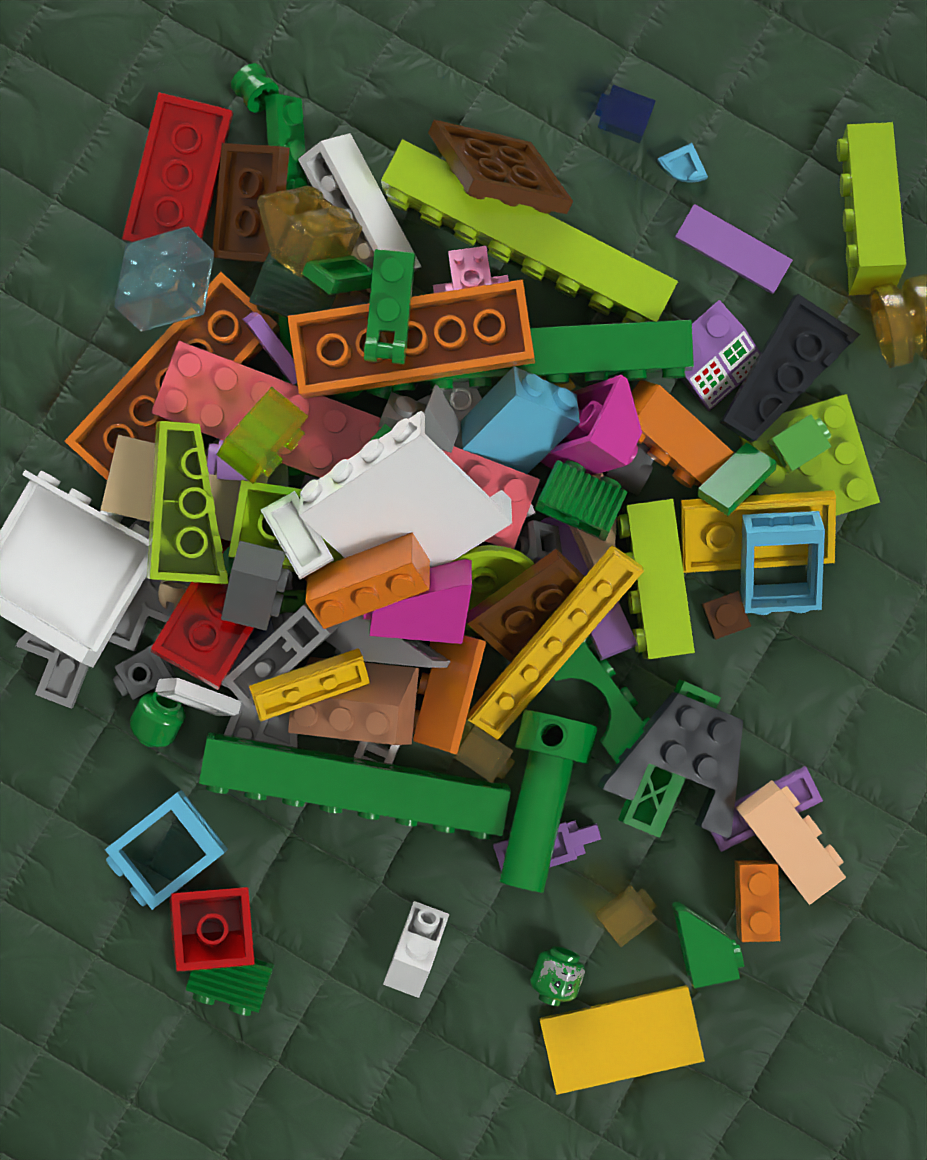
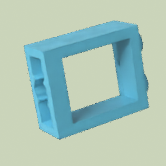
M819 511L742 515L741 598L745 613L767 615L771 612L792 611L795 613H806L810 610H822L825 529ZM808 544L807 583L754 585V546Z
M182 790L173 795L105 849L109 854L106 861L118 876L124 874L133 885L130 888V892L143 907L148 904L152 910L167 899L171 893L176 892L228 850ZM172 810L206 855L160 892L156 893L122 848Z

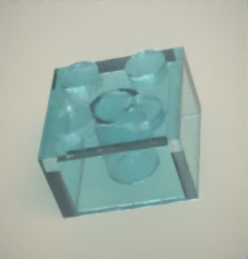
M189 226L126 244L114 307L140 331L204 315L214 251Z

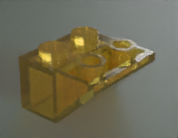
M311 186L260 195L257 201L271 256L298 277L304 276L302 272L307 262L351 256L363 228L351 218L349 212L334 206L323 197L321 191Z

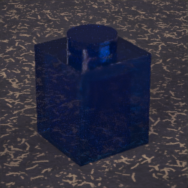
M613 85L609 95L601 94L594 115L601 117L598 128L640 144L656 100Z

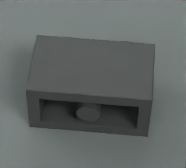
M239 541L231 569L221 617L222 620L267 631L270 616H279L284 596L276 592L284 593L290 571L289 569L282 568L286 552Z

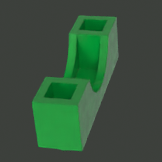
M588 635L555 673L553 679L555 681L568 678L582 679L592 683L599 689L606 700L609 714L608 724L600 742L615 763L618 764L620 762L619 756L626 748L630 749L644 732L642 728L650 718L646 717L641 720L633 708L638 705V702L626 686L619 690L611 677L616 672L606 659H596L588 648L593 644Z

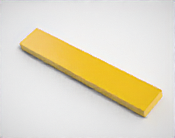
M612 545L467 714L468 721L498 740L644 572L642 565Z

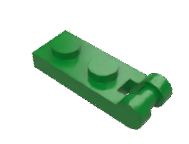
M379 249L374 251L364 361L377 362L378 358L392 359V363L405 364L416 256L413 252ZM380 332L395 333L394 342H380Z

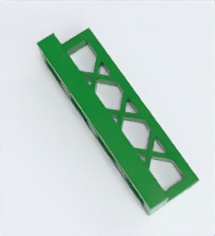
M679 679L674 690L676 693L715 709L721 697ZM648 764L633 801L626 799L618 820L660 838L686 778Z

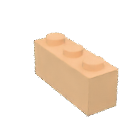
M771 780L735 808L810 905L846 878L839 868L844 861L830 844L825 848L817 839L822 832L809 815L802 819L795 810L800 803L787 786L780 789Z

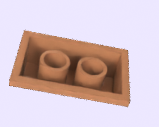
M310 657L306 666L328 658ZM364 662L370 684L290 711L288 733L390 745L412 744L419 668Z

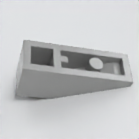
M305 603L238 665L223 682L249 709L254 705L249 689L250 685L290 672L341 625L337 624L323 629Z
M363 615L339 623L341 626L325 639L337 648L335 650L337 655L359 648L364 661L428 668H447L451 662L421 640L369 636L370 620H363Z

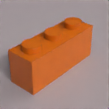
M640 380L631 392L642 430L638 444L643 442L650 448L647 454L653 460L663 466L668 464L675 471L672 476L682 485L691 488L693 485L700 487L734 454L727 445L661 385Z
M413 532L325 565L307 575L306 604L323 629L329 628L428 591L430 587V559Z

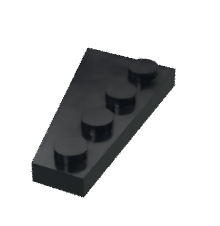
M796 294L791 299L719 423L750 443L756 441L782 415L788 406L861 334L800 294Z

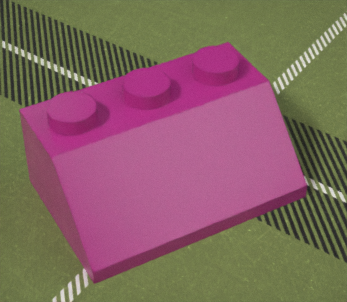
M619 375L573 391V393L577 394L580 423L540 462L553 469L557 460L563 463L567 460L574 461L582 465L586 469V473H589L591 476L629 465L637 455L638 446L636 445L642 430L628 379L623 375Z

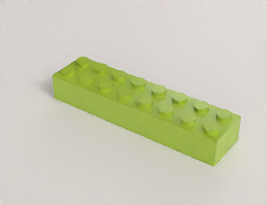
M402 139L381 179L383 194L388 197L386 201L402 211H407L408 207L420 212L422 214L420 219L425 223L440 229L442 224L455 231L453 236L470 246H474L475 242L489 248L487 254L503 263H508L509 259L523 266L521 271L524 274L539 281L544 276L557 283L555 289L571 298H575L579 294L590 300L588 306L597 312L608 316L610 311L623 317L622 323L657 322L678 283L677 280L549 214L535 210L533 207L521 204L513 207L504 204L498 199L485 197V199L480 200L469 196L464 191V187L457 176L450 170L451 167L446 161Z

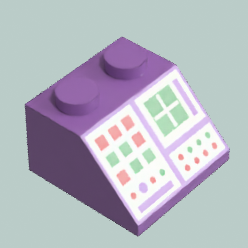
M720 300L692 323L694 367L692 371H685L686 377L679 378L708 412L745 380L760 354L746 329Z

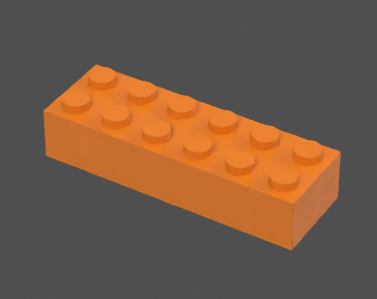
M220 272L68 436L65 442L101 476L108 480L118 435L155 443L156 423L159 421L172 422L152 414L151 411L178 341L247 366L263 347L242 319L251 312H257L263 317L275 335L280 331L279 325L229 278Z
M523 280L412 297L405 364L392 363V359L378 358L377 362L364 361L369 304L288 316L299 395L304 399L535 363ZM380 332V342L393 343L395 333Z

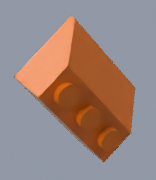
M464 635L462 644L430 642L429 646L451 662L447 668H431L430 673H422L417 694L424 695L421 710L415 709L413 732L415 734L413 741L449 753H458L486 645L485 640Z

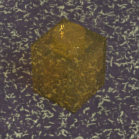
M476 725L473 726L460 745L458 753L454 754V758L491 783H493L497 776L503 780L515 760L510 758L513 753L512 748Z
M630 885L596 912V916L618 945L622 947L657 920L652 912L657 906L644 889L636 892L632 885Z

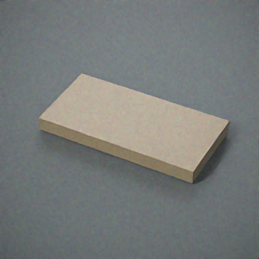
M118 435L101 505L102 511L150 522L155 443ZM263 469L262 474H255L254 482L267 484L270 471ZM208 475L220 538L231 541L241 481L217 479V475Z

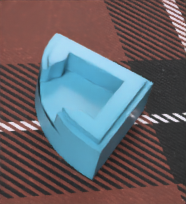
M692 143L657 159L662 170L676 180L693 183L708 178Z

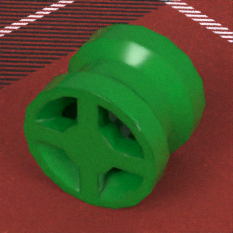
M256 63L242 67L231 81L232 91L237 97L243 98L245 106L254 113L266 109L265 96L279 94L277 84L273 79L266 78L265 70Z

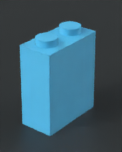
M514 366L461 420L462 448L470 453L528 474L580 423L577 394Z

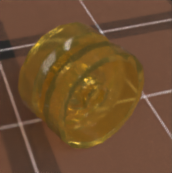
M927 274L907 278L903 282L902 290L893 282L871 288L870 306L877 341L886 364L890 368L910 364L913 362L915 352L923 360H927Z

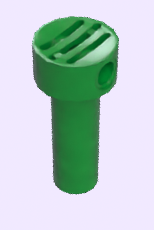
M523 710L515 747L529 751V756L499 883L544 893L573 764L577 762L589 765L598 727L559 716ZM561 728L563 739L557 746L552 747L549 742L550 734L555 729Z

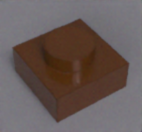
M739 591L701 604L715 640L751 627Z

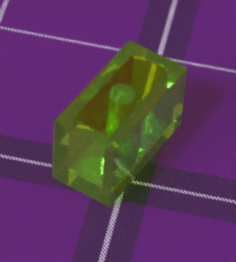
M271 387L225 438L216 455L254 484L262 474L270 477L283 460L279 454L285 447L292 451L302 440L306 433L301 428L308 415Z

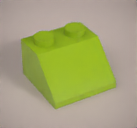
M241 480L228 557L235 559L239 541L283 551L261 509L293 491L296 492L300 499L302 489ZM285 554L282 568L295 572Z

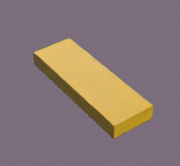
M357 648L249 686L261 722L370 684L362 653Z

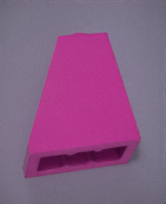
M463 559L430 567V587L428 591L364 614L363 620H370L369 636L462 644L472 588V560Z

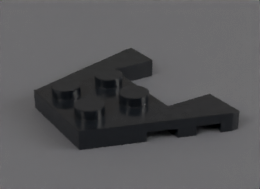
M673 691L642 728L644 731L630 749L626 748L618 758L620 762L609 775L605 774L601 778L598 786L633 801L648 764L709 787V790L695 824L730 839L733 826L743 720Z

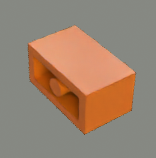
M773 860L735 861L737 937L741 942L780 941L778 864Z

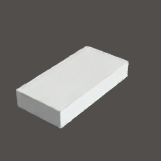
M293 491L261 509V512L283 551L286 552V556L299 579H302L334 559L322 537L299 517L300 499L296 492Z
M180 678L159 679L155 691L158 695L216 716H235L239 714L242 702Z

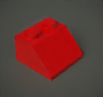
M248 887L171 893L169 905L176 972L255 965Z

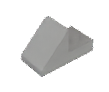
M435 384L428 405L415 401L410 397L391 392L379 427L387 424L393 429L399 421L406 418L409 419L422 411L425 414V434L440 449L451 453L461 427V422L439 386Z

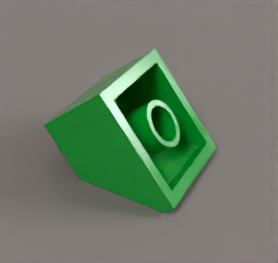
M672 903L687 978L694 989L740 979L738 968L744 967V961L740 945L736 944L735 939L731 940L722 929L682 903Z

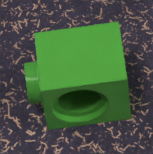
M811 414L767 441L787 473L794 471L832 447L828 441L831 438V434L827 426L820 418L815 420Z

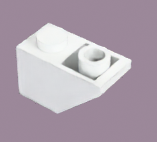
M416 901L413 902L383 985L419 998L436 956L449 917L448 913Z

